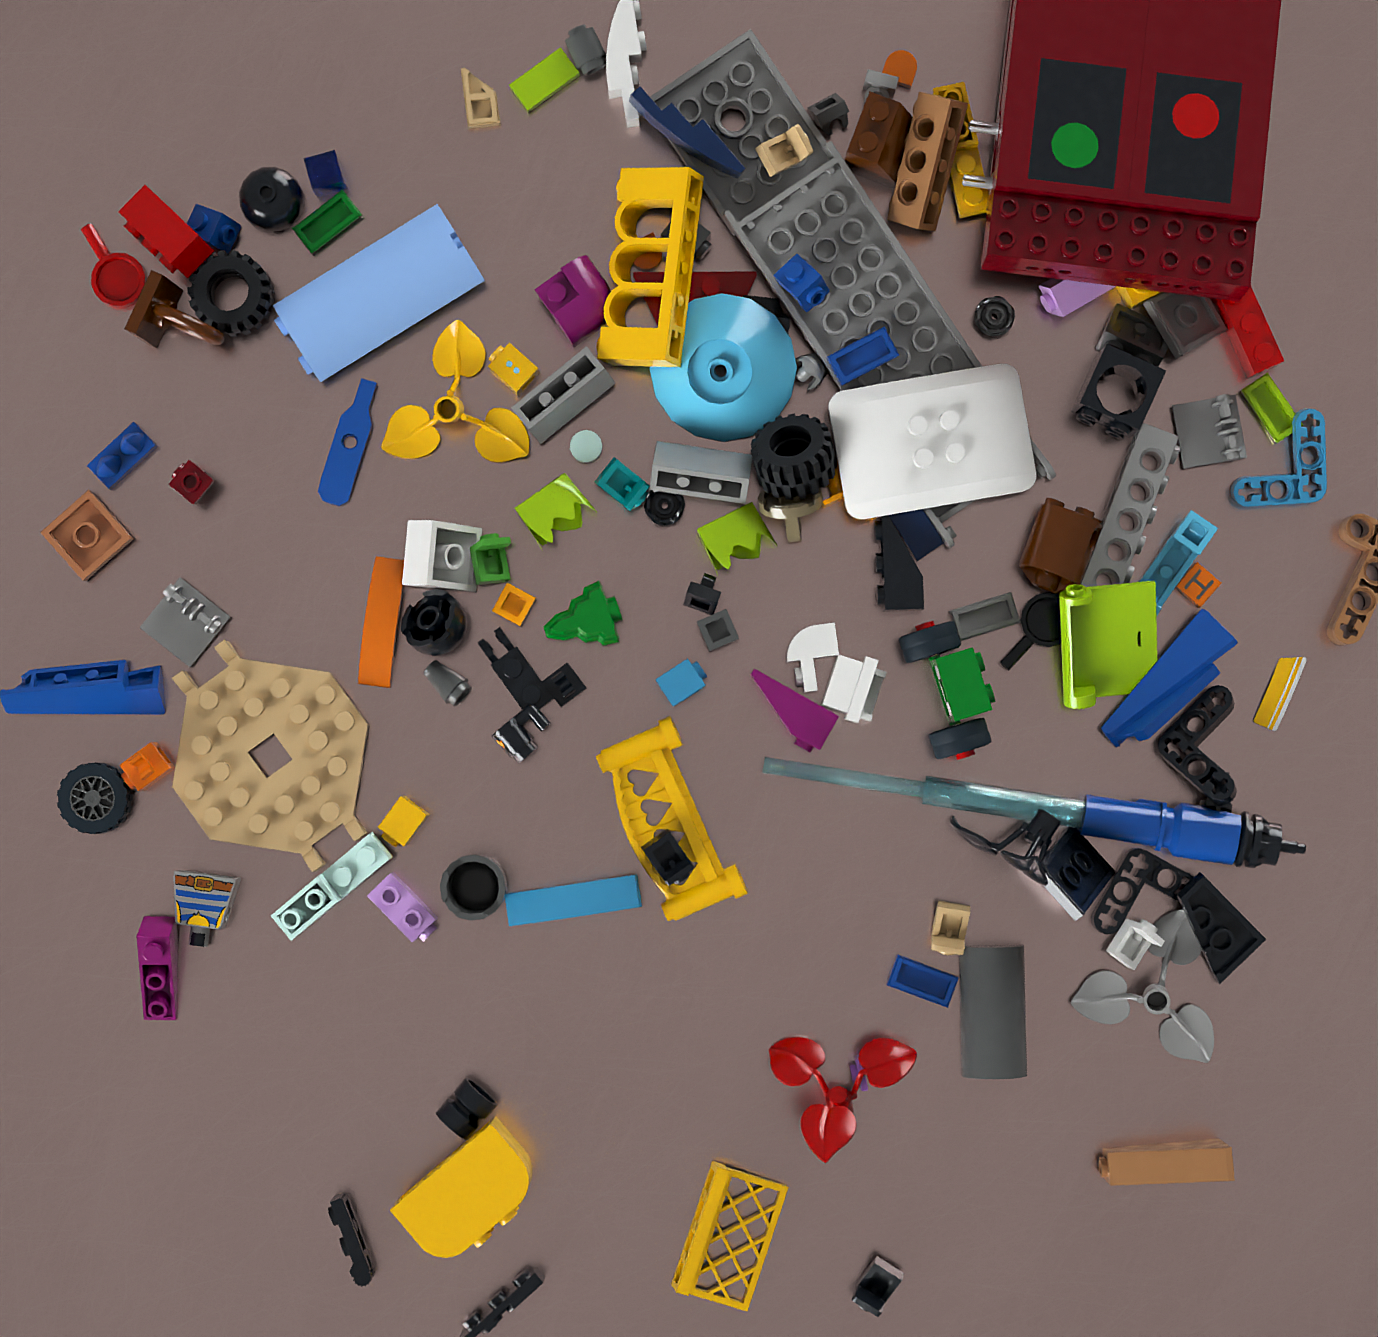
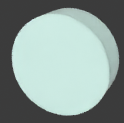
M582 430L572 437L570 450L577 461L592 463L602 453V442L595 432Z

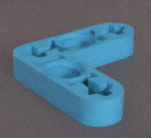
M1304 408L1299 410L1293 417L1294 473L1243 476L1236 479L1230 489L1231 497L1236 503L1248 507L1311 503L1319 501L1324 497L1327 489L1325 420L1321 412L1316 409ZM1307 414H1310V418L1316 419V425L1310 427V436H1317V442L1310 440L1301 442V436L1308 437L1307 428L1301 426V421L1307 419ZM1308 446L1315 447L1318 452V457L1312 464H1305L1301 458L1303 449ZM1302 469H1318V474L1311 473L1312 482L1318 484V489L1312 491V496H1309V492L1303 491V485L1309 483V474H1302ZM1282 480L1287 487L1285 495L1278 499L1272 497L1270 486L1275 481ZM1260 481H1264L1263 487H1261ZM1244 483H1247L1248 487L1262 488L1265 499L1260 500L1262 497L1260 493H1251L1248 495V500H1245L1244 496L1238 494V491L1244 488Z

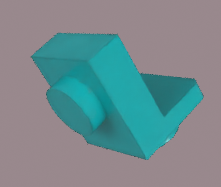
M613 457L594 481L629 511L634 506L638 507L643 503L648 495L647 489L650 487L649 484L615 457Z

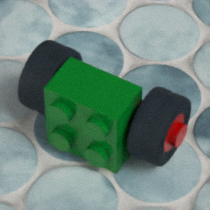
M934 621L915 626L916 632L901 636L899 643L906 663H912L925 658L929 659L949 726H951L929 734L936 759H943L955 755L956 759L959 760L975 755L974 749L992 742L984 717L961 723L960 720L993 710L991 703L995 702L994 693L990 683L984 684L981 672L985 671L983 658L980 652H974L973 647L940 657L941 653L961 646L954 621L935 625Z

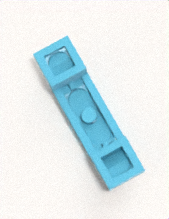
M1192 510L1185 516L1139 580V582H1156V617L1196 557L1201 554L1218 530L1216 526Z

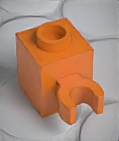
M150 742L120 764L124 771L121 777L130 789L136 788L138 791H146L175 769L174 764L158 742Z

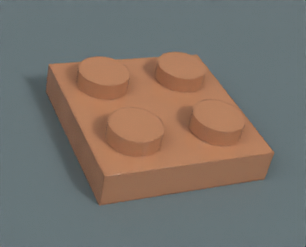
M91 490L86 491L40 532L83 581H87L134 539Z

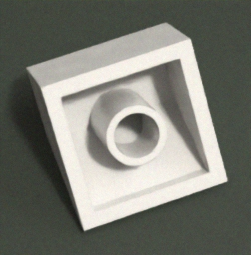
M408 520L402 585L476 592L477 585L470 547L480 541L482 528L434 520Z

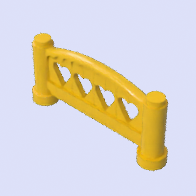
M671 716L659 720V725L601 750V753L596 755V759L603 773L607 771L612 773L619 815L633 851L647 874L661 892L665 894L666 902L661 903L665 917L668 921L673 919L677 921L732 896H735L736 899L747 895L748 891L736 864L725 869L721 865L671 751L682 746L683 743ZM631 770L659 773L644 796H638L634 793L633 787L635 784L631 783L628 779V774ZM646 799L672 803L656 826L647 823V813L641 809V803ZM658 829L685 833L678 844L688 859L698 864L683 885L673 883L667 886L641 848V846L654 838V833Z

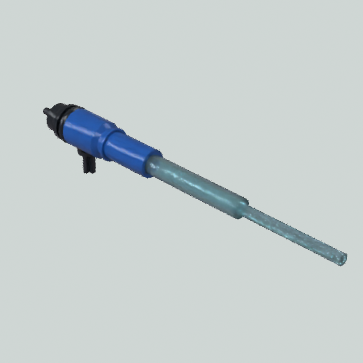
M765 757L763 773L922 797V804L1002 817L1031 821L1038 809H1042L1061 822L1060 826L1079 828L1080 835L1153 846L1155 851H1160L1161 847L1167 848L1172 856L1227 865L1234 864L1235 867H1241L1243 861L1247 868H1255L1261 864L1275 866L1280 852L1304 854L1306 851L1305 844L1282 839L1281 824L1268 822L1262 815L1253 814L1250 819L1249 812L1243 811L1240 815L1232 814L1231 803L1218 805L1208 798L1200 800V805L1180 802L1174 808L1167 807L1165 802L1144 799L1132 802L1085 795L1084 800L932 776H926L925 782L770 757ZM1211 776L1209 782L1213 784L1216 790L1215 795L1218 792L1227 793V783L1219 785Z

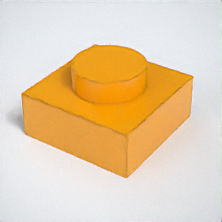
M507 583L492 611L521 627L536 598Z

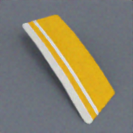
M1306 657L1280 658L1278 660L1272 679L1253 720L1255 723L1273 731L1278 729L1307 661Z

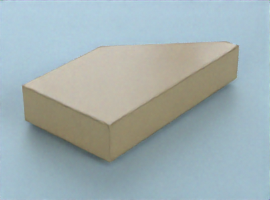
M461 68L468 128L499 126L500 118L496 91L471 74L466 68Z

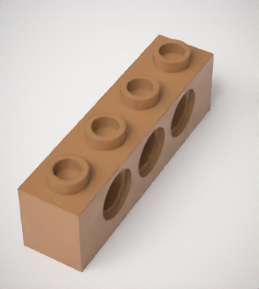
M919 92L917 101L913 106V118L909 133L905 139V150L898 169L894 194L889 202L887 220L920 230L936 231L968 103L935 94Z

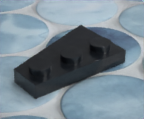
M1201 872L1176 894L1210 970L1220 985L1266 938Z
M538 1267L531 1272L527 1269L522 1271L513 1279L514 1287L506 1293L500 1290L487 1302L490 1306L481 1315L477 1311L474 1312L462 1323L464 1329L460 1337H476L481 1332L483 1334L489 1333L503 1318L502 1314L505 1311L508 1313L513 1311L544 1283L545 1276Z

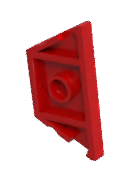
M757 271L692 272L689 302L693 299L721 293L739 297L748 295L757 278ZM633 272V279L635 282L663 283L665 272ZM644 296L645 303L658 327L661 297Z

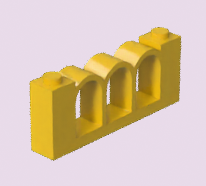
M690 167L621 168L616 191L617 200L622 203L615 215V229L618 236L624 241L615 248L609 261V273L618 286L606 298L603 310L604 319L609 327H601L600 337L596 345L597 359L610 365L681 367L704 176ZM672 208L669 238H638L636 235V224L640 216L649 209ZM648 252H667L663 283L632 282L630 270L635 259L641 254ZM644 296L661 297L658 328L626 326L625 312L633 300Z

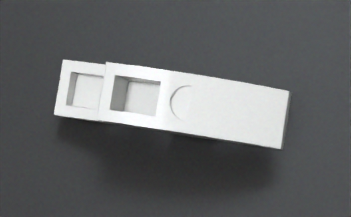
M639 0L619 1L610 27L606 54L609 99L622 97L627 128L640 126L639 116H642L629 102L630 94L634 92V85L639 84L637 65H630V63L642 62L641 51L647 50L644 31L638 32L636 20L642 19Z

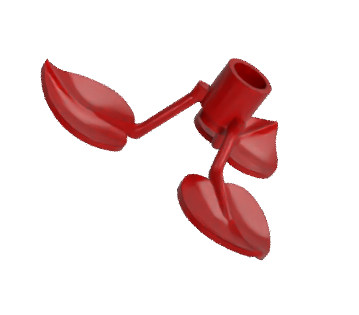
M791 1037L775 1043L769 1049L772 1072L781 1083L788 1086H800L807 1083L813 1074L823 1090V1094L826 1097V1106L822 1104L810 1105L801 1117V1130L809 1148L824 1163H827L855 1134L857 1124L853 1115L852 1100L857 1098V1091L863 1077L867 1075L868 1082L873 1087H889L904 1078L912 1069L917 1059V1052L901 1042L890 1038L873 1039L866 1043L859 1052V1063L864 1069L858 1072L852 1090L849 1091L841 1086L828 1088L821 1073L817 1070L825 1062V1053L815 1041L804 1037Z

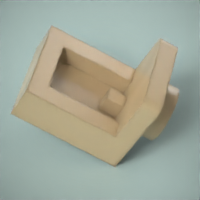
M799 124L791 127L785 133L761 143L755 148L770 177L801 163L813 153L810 140Z
M938 901L931 933L932 950L944 955L964 954V940L970 916V906Z

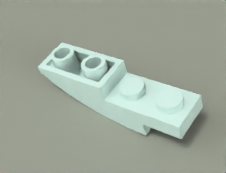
M371 832L275 911L271 917L292 941L371 877L374 872L393 856L374 832Z

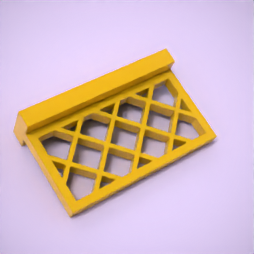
M712 1161L671 1283L676 1293L686 1296L691 1294L748 1311L789 1187ZM735 1177L744 1180L749 1191L732 1200L728 1187L731 1178ZM750 1182L759 1186L752 1188ZM766 1188L778 1191L775 1202L763 1209L756 1194ZM726 1196L729 1202L723 1204ZM752 1196L759 1211L742 1220L735 1205ZM732 1207L739 1222L722 1231L717 1221L719 1214ZM771 1212L768 1220L765 1214ZM762 1217L766 1224L765 1232L763 1235L752 1240L745 1225ZM716 1227L718 1233L713 1235L714 1229ZM742 1227L749 1242L732 1251L725 1236ZM722 1239L728 1253L711 1261L707 1253L709 1244ZM761 1243L759 1250H757L755 1245ZM752 1248L756 1256L754 1265L742 1271L735 1256ZM706 1258L708 1264L703 1266L704 1260ZM732 1259L738 1273L721 1282L715 1267ZM712 1270L718 1284L708 1290L696 1288L699 1275ZM750 1274L749 1280L747 1282L745 1276ZM742 1279L746 1287L742 1301L729 1298L725 1287ZM722 1290L724 1296L716 1294L715 1292Z

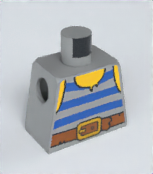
M185 870L174 871L175 922L179 925L191 926L189 945L208 947L210 929L221 930L227 926L241 878Z

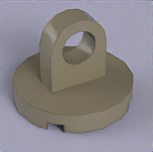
M819 488L818 493L814 495L810 493L806 495L807 498L799 499L796 496L793 500H786L785 496L776 498L772 492L767 493L763 490L758 496L759 510L761 514L767 517L785 519L788 542L802 541L800 517L811 514L821 507L823 503L822 491Z

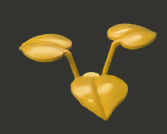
M461 320L452 322L444 329L434 346L432 354L433 365L439 375L445 377L454 375L451 387L447 390V396H443L435 402V415H433L431 420L428 412L420 406L406 405L399 408L389 420L386 434L381 444L382 450L402 458L427 456L440 443V434L433 425L439 420L442 422H455L462 419L481 426L475 434V446L480 455L492 462H506L526 457L529 454L530 441L528 432L523 422L514 412L505 408H493L487 413L484 422L465 414L462 401L454 396V392L460 382V375L465 377L476 375L482 369L486 360L485 348L480 338Z

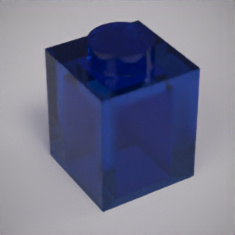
M335 150L304 158L311 187L317 198L340 192L342 189H348L341 161Z

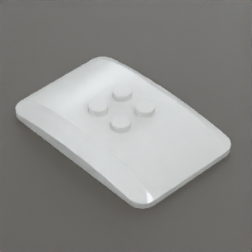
M1008 364L976 367L843 390L836 393L829 401L828 411L847 512L856 519H869L1019 493L1030 489L1036 481V468L1020 378L1016 369Z

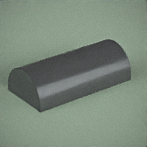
M1024 945L965 946L964 954L959 955L962 1076L972 1079H1014L1026 1077L1027 1043Z

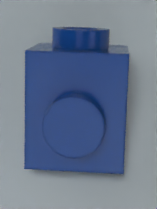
M199 204L195 205L187 221V224L207 244L216 247L220 251L225 250L226 253L230 252L241 229L239 223L225 214Z
M798 254L794 255L773 275L776 281L798 301L805 312L819 305L830 291L823 277Z

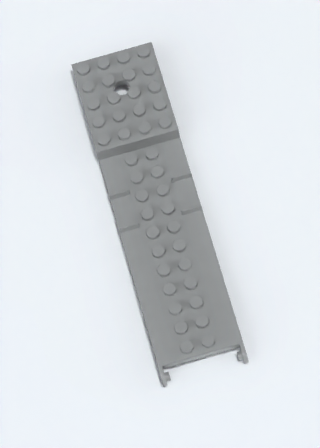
M751 29L650 96L661 110L672 102L692 127L703 119L746 168L742 176L738 179L703 163L669 140L686 167H690L704 176L703 192L732 235H737L770 284L772 291L776 293L803 333L805 340L809 342L841 391L982 367L832 141L826 142ZM729 108L739 109L746 119L744 127L738 131L725 129L721 123L722 113ZM799 124L810 140L813 153L801 163L770 177L755 148L761 143L779 136L791 127ZM796 254L800 255L823 277L830 290L824 300L808 312L801 308L798 301L773 276ZM885 326L899 356L841 386L826 357ZM1030 438L1033 457L1038 464L1035 467L1037 474L1040 478L1046 476L1049 480H1052L1056 477L1053 467ZM973 501L923 509L942 541L949 549L955 546L953 539L957 535L951 526L945 528L942 523Z

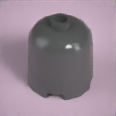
M476 854L462 856L453 861L444 871L440 883L441 899L447 908L458 918L469 921L481 920L495 913L504 901L507 891L506 875L501 866L489 857Z

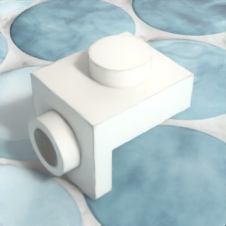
M1126 918L1106 951L1127 968L1135 970L1151 943L1162 947L1165 940L1156 934L1158 929L1148 921L1141 919L1140 922H1136Z

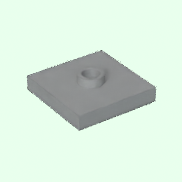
M1162 292L1143 303L1175 359L1228 330L1211 300L1207 297Z

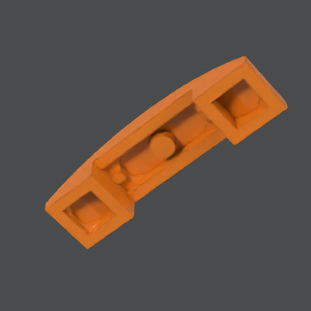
M377 556L375 558L364 619L358 684L391 688L395 660V642L402 593H404L405 585H402L404 560Z

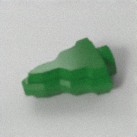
M600 581L584 587L583 594L572 599L568 610L556 614L544 626L547 638L565 641L578 637L585 643L599 641L604 646L619 642L615 623L621 622L623 619L615 596L607 598Z

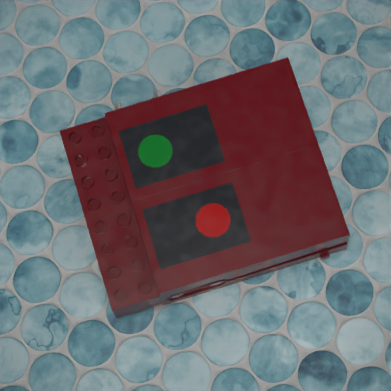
M1010 0L996 123L970 120V126L968 127L969 132L995 135L990 177L965 174L962 178L963 186L988 189L981 269L1240 301L1251 287L1256 226L1261 214L1281 0Z

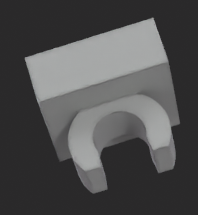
M868 69L863 90H867L864 103L869 91L887 98L889 96L894 97L899 77Z

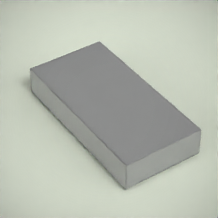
M1011 592L949 611L951 621H954L960 641L1021 623Z

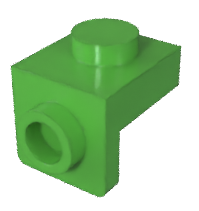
M497 533L486 534L480 537V541L470 547L476 585L505 583L511 579L505 548L511 544L510 537L499 538Z

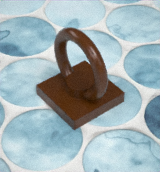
M151 270L124 328L141 341L155 348L158 347L165 330L170 326L215 345L222 344L225 339L223 333L216 328L177 310V303L183 293V289L164 275Z

